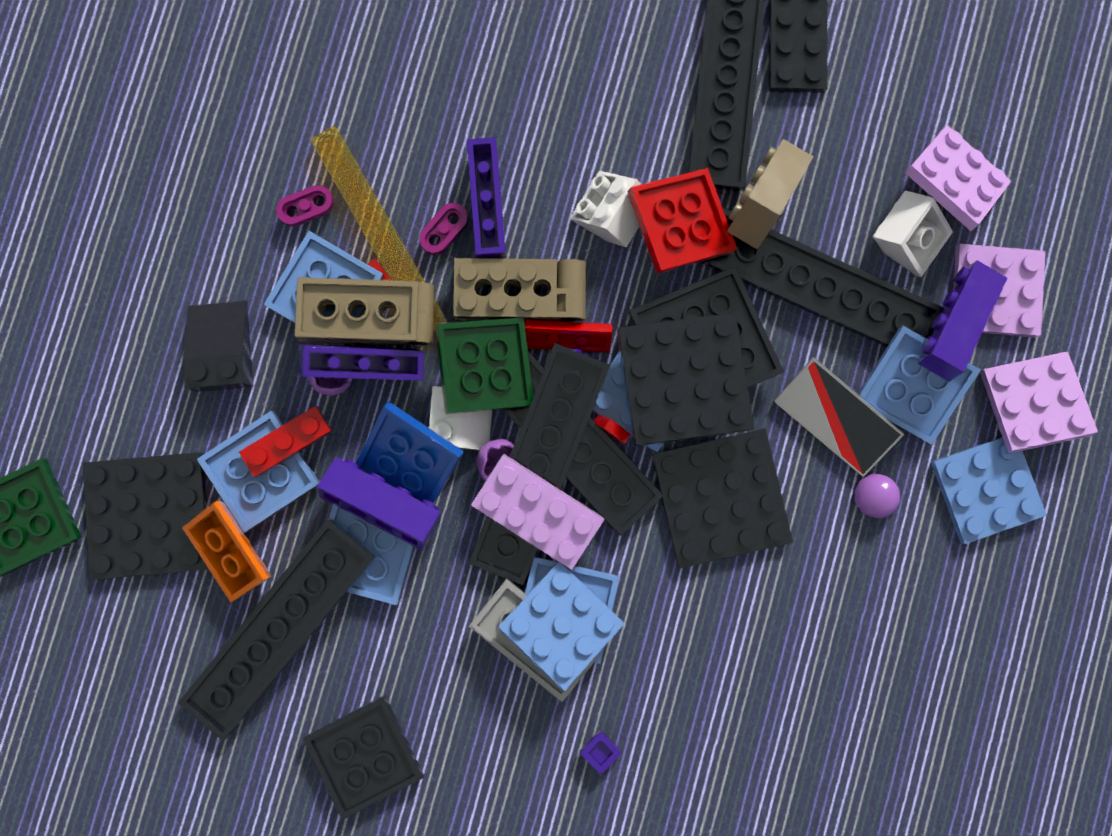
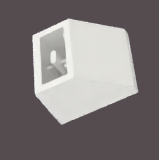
M599 171L591 181V185L585 195L577 204L570 219L607 242L627 247L639 227L627 191L633 186L641 185V183L637 179Z

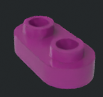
M314 185L282 198L277 204L276 213L285 225L296 227L327 215L333 209L334 198L326 187ZM323 198L325 200L324 204L316 206L317 199ZM292 209H297V215L290 217L289 212Z
M448 203L440 209L420 233V244L425 252L431 255H439L447 250L468 224L465 208L458 203ZM457 216L459 221L456 224H451L449 218ZM433 237L440 238V243L438 245H431L430 240Z

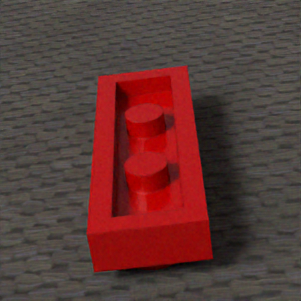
M525 320L527 349L552 350L554 343L569 349H581L585 352L610 353L612 324Z
M314 406L239 451V454L252 476L257 478L333 431L319 408Z

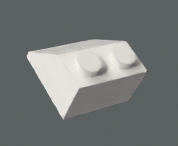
M905 190L885 220L877 228L873 238L884 254L914 275L922 277L953 231L933 197Z
M432 386L429 429L460 449L480 450L482 446L490 442L492 410L445 415L442 387Z

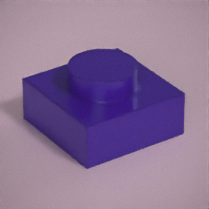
M601 730L579 751L600 774L622 754L621 750Z

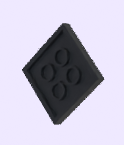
M385 695L303 737L304 743L342 820L424 777Z

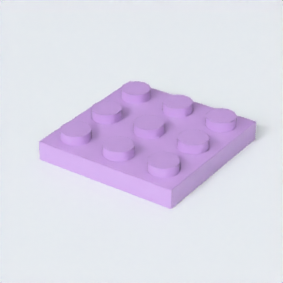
M948 125L939 132L905 172L970 231L980 224L1011 182L1002 170L994 167L984 158L980 151L969 145L957 131L952 130Z
M958 244L955 249L954 279L962 267L968 268L976 260L1007 277V281L982 333L1035 338L1041 336L1045 251Z
M1068 351L987 368L980 373L1008 454L1085 438L1098 433Z

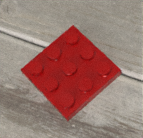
M708 168L633 186L627 191L657 274L730 254L737 250L733 235L727 232L729 224Z

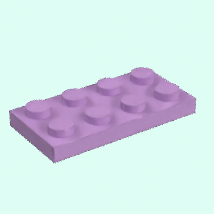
M505 454L502 455L471 504L571 570L604 521L602 516Z

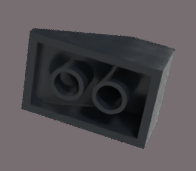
M247 301L188 306L183 353L185 389L202 392L254 387Z

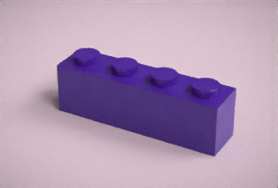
M496 137L467 139L476 257L506 259Z
M978 260L968 268L962 267L954 279V282L957 283L954 290L952 289L943 301V305L946 306L943 313L941 312L932 324V328L935 329L932 336L925 340L920 349L923 355L918 364L948 382L962 374L1007 281V277Z
M299 344L298 374L302 377L423 381L424 351L419 349Z
M336 457L317 485L319 497L421 551L425 549L441 521V511L438 510L435 504L427 500L422 502L412 497V494L407 489L400 486L392 487L380 475L376 473L369 475L362 471L359 465L348 459L342 461Z

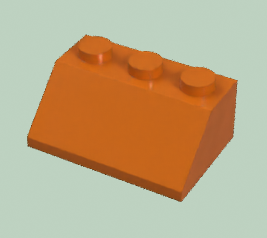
M216 501L182 527L231 603L272 577L224 502Z

